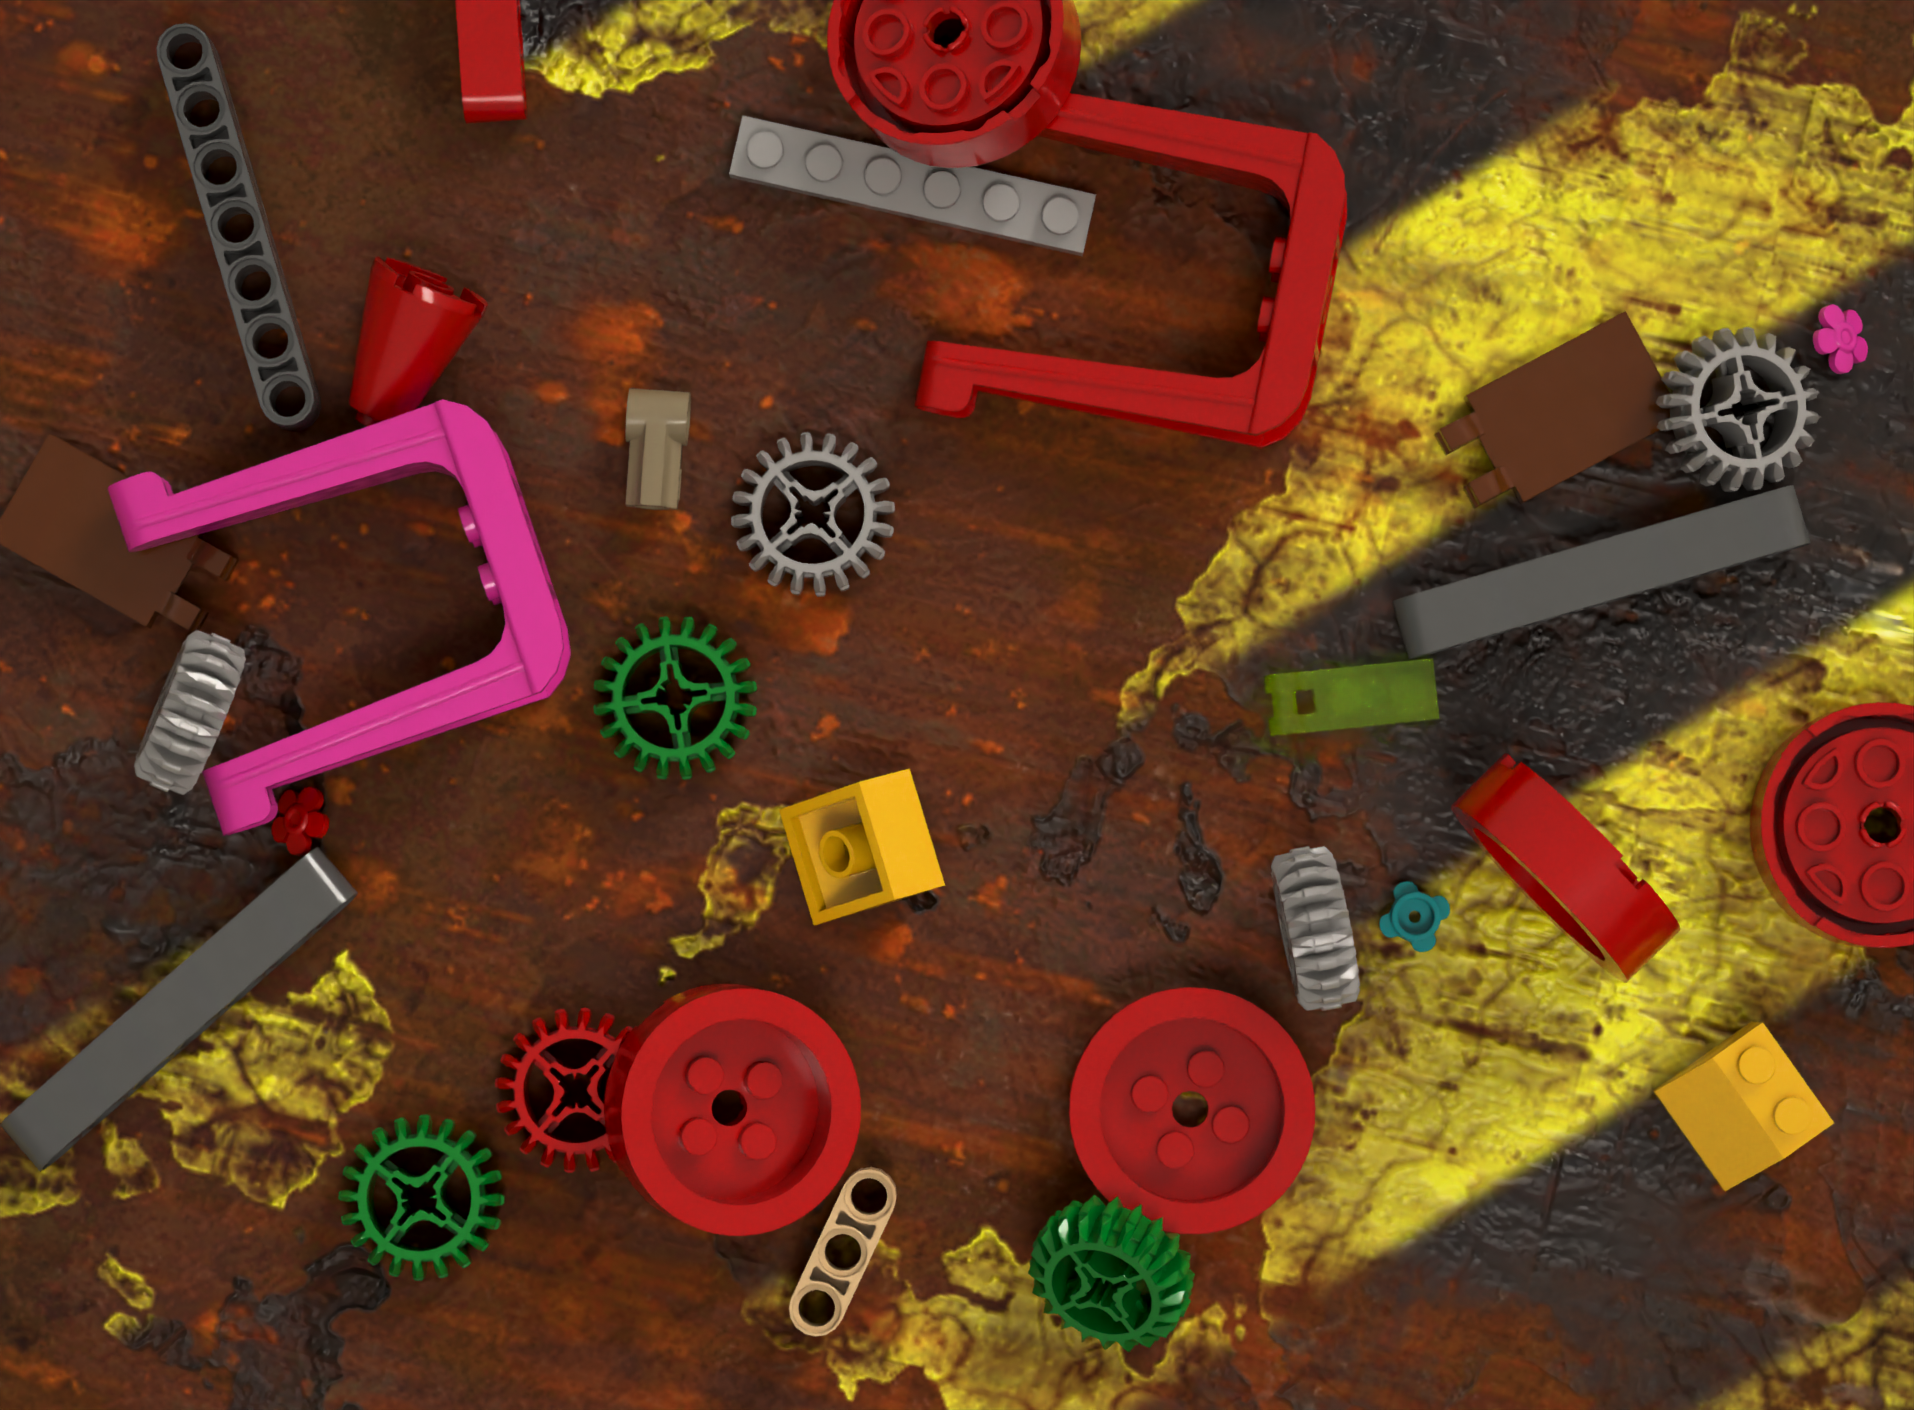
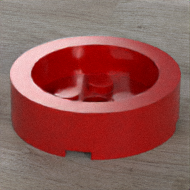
M834 0L828 21L827 51L832 74L841 94L878 139L895 152L915 162L943 168H963L989 163L1017 151L1033 140L1055 118L1064 105L1077 75L1081 54V28L1073 0ZM948 19L960 20L965 30L961 31L960 36L953 43L948 44L947 48L934 43V32L940 23Z
M1886 702L1866 703L1820 716L1798 729L1781 744L1765 766L1757 783L1750 812V838L1759 874L1777 904L1791 918L1812 933L1827 940L1860 948H1893L1914 944V706ZM1875 808H1886L1893 813L1897 820V832L1886 843L1874 841L1868 835L1867 830L1864 829L1867 816Z
M1507 753L1503 754L1451 805L1454 815L1496 866L1559 930L1608 973L1618 980L1627 983L1680 931L1678 921L1653 888L1643 879L1640 882L1637 881V876L1622 861L1623 855L1570 802L1524 763L1520 762L1514 768L1513 766L1516 764L1514 759Z
M739 984L704 985L686 990L663 1001L664 1004L652 1012L639 1026L635 1025L627 1035L616 1054L607 1079L604 1098L605 1129L609 1146L620 1171L624 1172L633 1187L654 1208L685 1224L713 1234L726 1236L763 1234L787 1226L802 1218L817 1207L837 1185L848 1167L857 1143L861 1122L860 1089L853 1063L845 1046L831 1027L808 1007L787 996L752 986ZM733 1090L739 1096L743 1110H740L736 1119L723 1125L716 1121L712 1114L713 1100L722 1091Z
M1181 987L1153 992L1126 1004L1113 1013L1100 1025L1084 1047L1076 1064L1068 1095V1120L1072 1142L1080 1163L1095 1187L1109 1202L1118 1196L1123 1207L1133 1210L1142 1204L1143 1216L1151 1221L1163 1217L1162 1230L1178 1234H1206L1227 1230L1255 1218L1271 1207L1287 1191L1302 1169L1311 1146L1315 1127L1316 1106L1311 1076L1300 1050L1287 1031L1273 1017L1253 1003L1236 995L1208 988ZM1183 1092H1197L1206 1100V1117L1197 1126H1182L1173 1117V1102Z

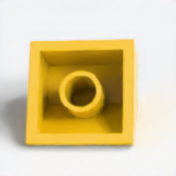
M910 768L860 781L779 809L814 926L945 886Z
M1751 1021L1653 1091L1723 1191L1729 1190L1785 1159L1834 1124L1831 1117L1763 1022Z

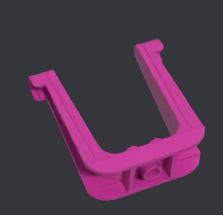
M442 399L433 404L176 494L173 493L168 481L150 471L123 479L107 488L128 552H137L415 474L435 471L447 474L459 481L468 505L458 508V512L469 543L472 542L475 548L483 546L488 563L477 566L489 601L492 600L494 605L500 603L503 605L505 627L501 641L491 654L481 660L202 771L223 836L239 833L272 821L278 812V804L273 792L275 788L550 698L564 680L571 656L568 628L509 454L496 432L491 429L489 423L468 406Z

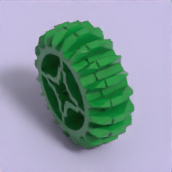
M664 616L660 617L658 621L661 636L652 638L649 629L645 624L640 623L635 627L636 634L642 641V644L634 649L623 637L616 640V646L627 657L622 664L607 656L601 661V665L607 670L616 673L614 682L603 679L595 680L594 689L602 693H612L611 702L598 703L594 705L593 709L594 713L598 716L614 714L616 721L605 725L600 730L603 738L608 739L622 732L625 739L614 750V754L618 758H624L634 748H637L641 752L634 762L633 768L636 771L643 773L648 767L651 758L659 760L656 769L657 778L667 780L670 774L671 762H679V771L682 779L690 780L693 778L691 760L699 758L704 770L707 773H712L716 770V766L709 755L711 751L718 748L721 754L729 760L736 755L734 749L724 741L730 732L739 739H748L750 735L749 730L735 724L738 714L746 717H755L757 715V708L751 704L739 703L740 695L755 693L758 688L755 681L737 683L736 675L746 672L751 667V664L747 658L738 659L731 664L727 662L726 658L737 647V643L732 638L725 640L715 649L711 644L717 635L718 629L716 626L708 624L704 628L700 639L693 637L695 621L692 617H684L681 623V634H672L670 619ZM678 649L691 650L708 658L718 668L724 682L709 684L688 681L682 671ZM660 652L661 673L657 685L651 690L637 693V695L626 696L629 681L638 666L650 656ZM672 667L674 679L683 691L692 692L693 694L707 692L706 695L692 697L690 706L684 704L687 710L680 714V730L678 729L677 717L673 715L668 705H659L657 702L645 704L647 701L659 700L662 691L668 693L665 687L672 683L670 668ZM726 700L725 709L717 727L705 739L692 745L690 726L694 712L702 706ZM658 713L664 716L668 722L670 734H672L674 749L659 747L647 742L635 730L628 715Z
M423 1114L419 1116L417 1122V1134H412L408 1121L405 1117L394 1120L397 1139L392 1140L386 1130L378 1127L372 1131L373 1139L380 1148L377 1152L364 1144H359L354 1149L357 1157L367 1163L364 1169L352 1165L344 1167L343 1175L348 1179L358 1181L359 1186L358 1189L349 1188L339 1191L338 1198L344 1202L357 1201L358 1211L343 1215L341 1221L343 1225H352L358 1221L362 1222L365 1231L351 1239V1243L355 1248L366 1244L370 1239L378 1245L369 1254L367 1259L371 1265H377L389 1253L394 1256L389 1266V1274L391 1276L398 1277L404 1270L406 1261H412L413 1279L415 1281H422L427 1274V1262L433 1261L436 1274L439 1278H444L450 1275V1265L447 1256L452 1254L457 1264L462 1268H466L472 1264V1259L464 1245L469 1243L480 1251H485L490 1246L487 1238L477 1232L479 1226L497 1230L501 1225V1220L496 1216L486 1214L485 1209L486 1205L500 1206L505 1204L504 1194H487L486 1184L495 1183L503 1178L502 1171L492 1170L483 1175L479 1164L489 1160L493 1156V1152L488 1147L478 1151L474 1156L467 1151V1148L475 1141L477 1136L472 1130L462 1134L458 1142L451 1140L450 1138L455 1129L454 1120L445 1119L440 1125L438 1135L431 1134V1116ZM409 1147H429L444 1153L437 1164H434L424 1175H415L403 1167L399 1168L389 1160L399 1151ZM458 1166L464 1171L470 1185L471 1207L467 1220L458 1214L459 1210L449 1202L446 1194L447 1184ZM441 1173L439 1179L432 1186L436 1191V1195L430 1197L437 1199L435 1206L437 1210L434 1211L429 1207H425L411 1214L404 1222V1218L412 1209L408 1200L415 1198L407 1196L409 1190L407 1185L411 1184L413 1187L419 1188L433 1181ZM378 1176L386 1181L385 1185L395 1193L398 1201L397 1211L386 1229L381 1224L374 1205V1187ZM420 1220L431 1221L441 1228L445 1227L455 1235L448 1243L432 1248L413 1247L400 1242L404 1235Z
M1094 1194L1084 1204L1073 1199L1068 1206L1064 1207L1063 1211L1057 1210L1054 1215L1048 1218L1045 1226L1033 1243L1032 1247L1034 1249L1031 1253L1032 1258L1028 1274L1035 1279L1032 1293L1038 1297L1046 1298L1043 1313L1058 1314L1061 1317V1329L1072 1326L1081 1332L1082 1342L1090 1337L1100 1340L1104 1350L1118 1342L1124 1350L1129 1352L1138 1343L1150 1348L1160 1337L1166 1338L1169 1332L1175 1329L1180 1317L1184 1316L1191 1302L1189 1298L1194 1286L1193 1279L1195 1273L1189 1269L1191 1254L1178 1249L1180 1246V1234L1165 1233L1162 1230L1163 1217L1151 1221L1142 1215V1204L1133 1210H1129L1123 1207L1117 1196L1106 1206Z

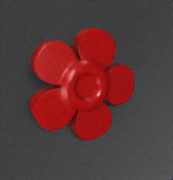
M306 787L300 793L294 790H287L280 797L278 810L284 817H277L273 821L271 831L276 842L286 843L290 854L305 856L312 847L311 837L322 838L326 835L329 828L328 815L317 812L324 802L323 793L317 788Z

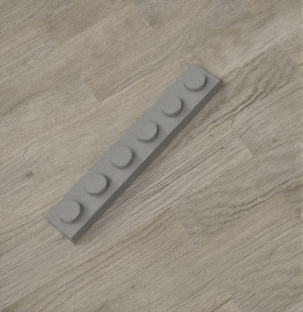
M743 115L729 172L730 178L1082 257L1096 199V194L975 167L943 168L929 166L906 158L891 148Z

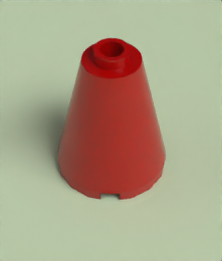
M379 256L375 257L370 268L348 401L349 405L358 411L355 419L365 426H370L416 410L484 316L488 307V303L484 298L466 287L463 288L460 297L453 294L454 289L446 284V277L395 258L387 257L384 262Z

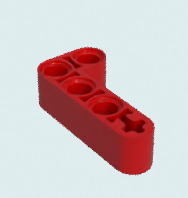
M455 0L462 104L466 124L527 119V93L520 0Z

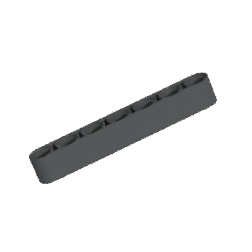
M187 23L175 24L166 29L159 37L156 47L157 59L259 404L265 416L281 429L291 432L303 431L312 426L318 419L321 411V397L220 56L213 42L197 26ZM188 42L202 45V57L196 66L190 69L175 67L174 55L181 45ZM207 99L218 101L220 111L214 123L206 127L192 125L191 113L197 103ZM227 156L236 160L237 170L231 181L222 185H215L209 182L208 170L214 160ZM237 214L252 216L254 228L248 239L238 243L227 241L225 237L227 222ZM262 271L268 273L271 278V287L266 296L255 301L244 299L242 284L245 278L253 272ZM271 329L286 331L288 345L285 352L277 358H263L259 352L261 337ZM296 386L302 388L306 400L303 409L291 417L280 416L276 410V400L280 392L287 387Z
M1790 485L1396 599L1392 601L1408 658L1411 660L1811 544L1794 485Z
M319 847L313 849L2 1121L0 1126L40 1172L72 1148L342 911L358 895V892Z

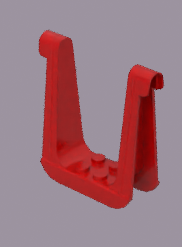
M1069 93L1064 105L1055 118L1037 135L1038 137L1258 190L1275 197L1287 208L1290 215L1287 238L1275 237L1269 266V273H1272L1271 282L1278 283L1275 298L1263 297L1257 327V332L1260 333L1259 341L1266 342L1262 354L1248 371L1234 377L1214 378L942 341H927L914 407L934 414L966 418L974 412L978 393L982 392L1252 446L1259 449L1284 440L1302 422L1312 398L1347 222L1345 174L1335 151L1317 133H1305Z

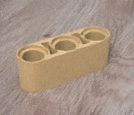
M866 1167L855 1171L847 1179L838 1196L789 1305L792 1322L804 1334L815 1337L827 1335L837 1328L845 1315L894 1210L897 1198L896 1185L891 1176L882 1169ZM871 1178L878 1180L886 1189L887 1201L876 1212L868 1213L861 1211L852 1200L853 1187L862 1179ZM846 1234L857 1240L861 1248V1256L856 1264L851 1267L841 1268L829 1261L826 1254V1246L828 1241L834 1236ZM820 1290L831 1296L835 1305V1312L831 1319L824 1323H813L803 1316L800 1302L806 1293Z

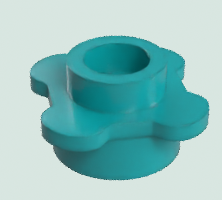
M1402 882L1393 890L1395 901L1389 913L1383 915L1379 920L1380 930L1388 938L1398 936L1411 942L1413 949L1418 952L1429 951L1436 944L1434 933L1437 931L1440 921L1449 916V903L1442 896L1430 897L1419 892L1413 882ZM1412 911H1417L1420 914V920L1416 923L1409 920V914Z

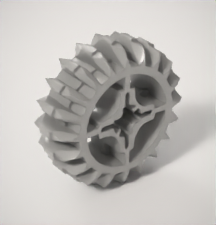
M1749 327L1738 329L1735 335L1728 328L1714 331L1712 340L1706 336L1694 339L1691 343L1693 353L1683 351L1677 353L1673 358L1680 372H1666L1661 378L1664 384L1673 390V393L1659 396L1655 402L1661 408L1670 409V418L1659 421L1657 428L1660 431L1673 430L1676 439L1668 443L1665 451H1668L1670 454L1685 451L1686 455L1682 460L1680 470L1689 473L1700 468L1701 484L1705 486L1715 485L1720 480L1721 488L1725 492L1737 491L1741 484L1747 491L1758 490L1762 488L1764 479L1769 483L1781 481L1785 477L1783 466L1794 468L1803 462L1796 447H1810L1815 441L1803 427L1804 425L1817 423L1821 418L1814 411L1806 410V401L1817 398L1819 392L1814 388L1803 390L1800 382L1807 377L1811 369L1806 366L1792 369L1790 364L1796 349L1785 347L1775 352L1776 336L1768 333L1761 335L1756 340L1754 329ZM1743 365L1757 372L1766 382L1771 392L1760 390L1754 384L1750 371H1744ZM1715 369L1716 378L1711 379L1713 385L1711 400L1706 406L1700 408L1703 386ZM1741 402L1742 406L1753 403L1757 404L1756 409L1745 411L1744 415L1737 418L1734 417V414L1718 415V411L1732 408V404ZM1775 412L1773 431L1767 443L1761 449L1759 442L1765 440L1763 425L1766 418ZM1704 427L1716 429L1722 435L1725 447L1732 448L1733 456L1721 450L1708 436Z
M804 432L800 437L803 450L801 452L792 454L787 439L781 438L777 441L778 449L783 456L781 460L775 463L764 450H761L756 455L760 465L767 470L762 477L752 470H743L741 477L747 484L755 487L754 492L750 494L736 491L732 499L734 503L740 506L750 507L749 514L732 516L731 524L734 528L740 529L751 527L752 534L740 538L737 541V546L740 551H748L756 546L760 548L761 552L754 556L749 563L750 568L754 572L763 569L769 562L775 565L768 578V583L771 586L777 587L785 573L793 575L790 584V591L793 595L799 596L803 591L804 578L814 579L816 596L823 597L826 595L825 577L834 575L840 591H846L850 586L843 572L844 570L852 566L857 575L865 579L870 575V570L860 560L862 555L866 552L874 559L882 560L884 558L885 550L871 541L874 535L883 538H891L893 536L894 528L888 524L877 522V515L894 513L895 504L892 501L875 502L874 496L885 492L890 488V484L887 478H879L871 483H868L866 477L877 467V462L873 457L864 460L858 467L852 464L859 450L857 444L850 442L840 457L833 454L836 447L835 435L826 434L823 440L822 451L813 450L811 434ZM820 466L835 470L844 476L836 483L832 482L822 490L813 491L803 487L789 472L802 467ZM775 485L791 505V513L787 522L780 528L781 531L771 540H768L763 525V510L767 496ZM857 489L864 503V521L860 534L852 545L838 528L835 517L838 509L846 502V498ZM792 492H796L804 502L808 501L813 506L820 505L822 502H828L830 511L823 514L826 519H829L827 527L835 536L834 538L830 537L822 527L819 529L813 523L807 524L804 528L802 526L799 527L796 518L804 516L802 511L798 510L800 504ZM814 538L825 543L838 557L824 563L808 564L794 561L784 556L783 553L804 539Z
M195 630L183 642L153 709L134 763L136 776L150 782V786L165 792L170 790L184 795L192 790L193 786L197 783L227 717L245 667L244 649L230 643V639L215 633L210 635Z
M1305 846L1291 849L1289 853L1275 856L1271 865L1275 905L1287 966L1289 967L1298 1003L1307 1011L1316 1009L1326 1011L1341 1008L1343 1004L1355 1002L1360 992L1359 969L1349 911L1333 854L1325 846L1315 848Z

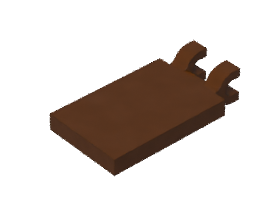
M1625 311L1466 395L1463 399L1471 414L1439 429V432L1435 433L1434 436L1445 456L1479 439L1494 470L1476 478L1463 487L1474 509L1510 489L1513 490L1521 505L1660 431L1657 425L1659 421L1670 418V409L1661 408L1655 402L1659 396L1670 394V392L1661 380V375Z
M49 433L0 518V545L150 629L160 613L189 631L200 630L209 613L176 595L194 563L228 581L239 560L202 540L205 533L142 551L128 552L107 488L129 477Z

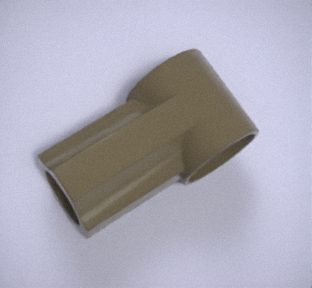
M629 388L625 430L626 442H630L625 503L627 507L651 510H678L682 477L683 446H687L689 438L691 392Z

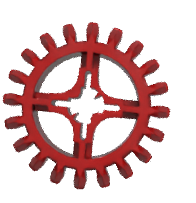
M590 1008L580 1009L578 1026H570L569 1015L565 1009L556 1010L555 1021L558 1029L552 1032L543 1018L539 1017L533 1020V1028L540 1039L534 1043L527 1035L517 1033L513 1041L526 1053L522 1059L513 1054L505 1053L500 1060L506 1067L516 1069L515 1078L498 1077L495 1079L496 1088L513 1089L514 1099L503 1100L497 1103V1112L506 1113L516 1109L519 1116L518 1120L509 1123L504 1128L506 1134L511 1136L526 1128L531 1135L522 1143L520 1151L526 1155L532 1152L539 1142L545 1145L546 1149L540 1161V1164L544 1167L552 1165L557 1152L565 1153L563 1165L564 1171L567 1173L576 1171L578 1154H585L586 1163L591 1172L599 1170L601 1168V1160L598 1151L601 1149H605L609 1158L616 1163L609 1146L607 1133L587 1141L568 1140L553 1134L554 1130L568 1116L575 1112L585 1113L605 1126V1097L601 1090L602 1080L610 1070L619 1048L633 1027H625L615 1038L609 1034L614 1025L615 1016L606 1013L602 1017L598 1029L590 1027L592 1020ZM567 1039H586L603 1046L599 1053L581 1068L570 1067L547 1051L551 1046ZM534 1065L544 1072L543 1075L548 1078L554 1089L553 1101L539 1120L534 1114L529 1100V1079ZM598 1065L599 1069L591 1077V1083L588 1085L587 1092L592 1097L591 1101L601 1111L593 1104L583 1107L581 1100L576 1101L575 1107L568 1105L558 1115L557 1110L566 1101L565 1097L569 1089L563 1083L564 1079L554 1069L564 1077L573 1073L574 1079L577 1080L580 1078L581 1073L588 1075Z

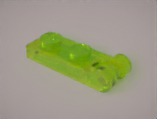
M1433 658L1263 676L1265 694H1272L1274 717L1268 718L1270 737L1440 719ZM1312 690L1315 713L1298 715L1296 692Z

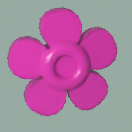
M1834 304L1823 307L1819 311L1818 316L1823 328L1815 331L1813 334L1814 348L1821 355L1830 353L1828 362L1829 367L1834 373H1848L1852 369L1853 363H1861L1867 357V342L1864 338L1857 336L1863 329L1862 320L1854 310L1849 309L1842 312Z

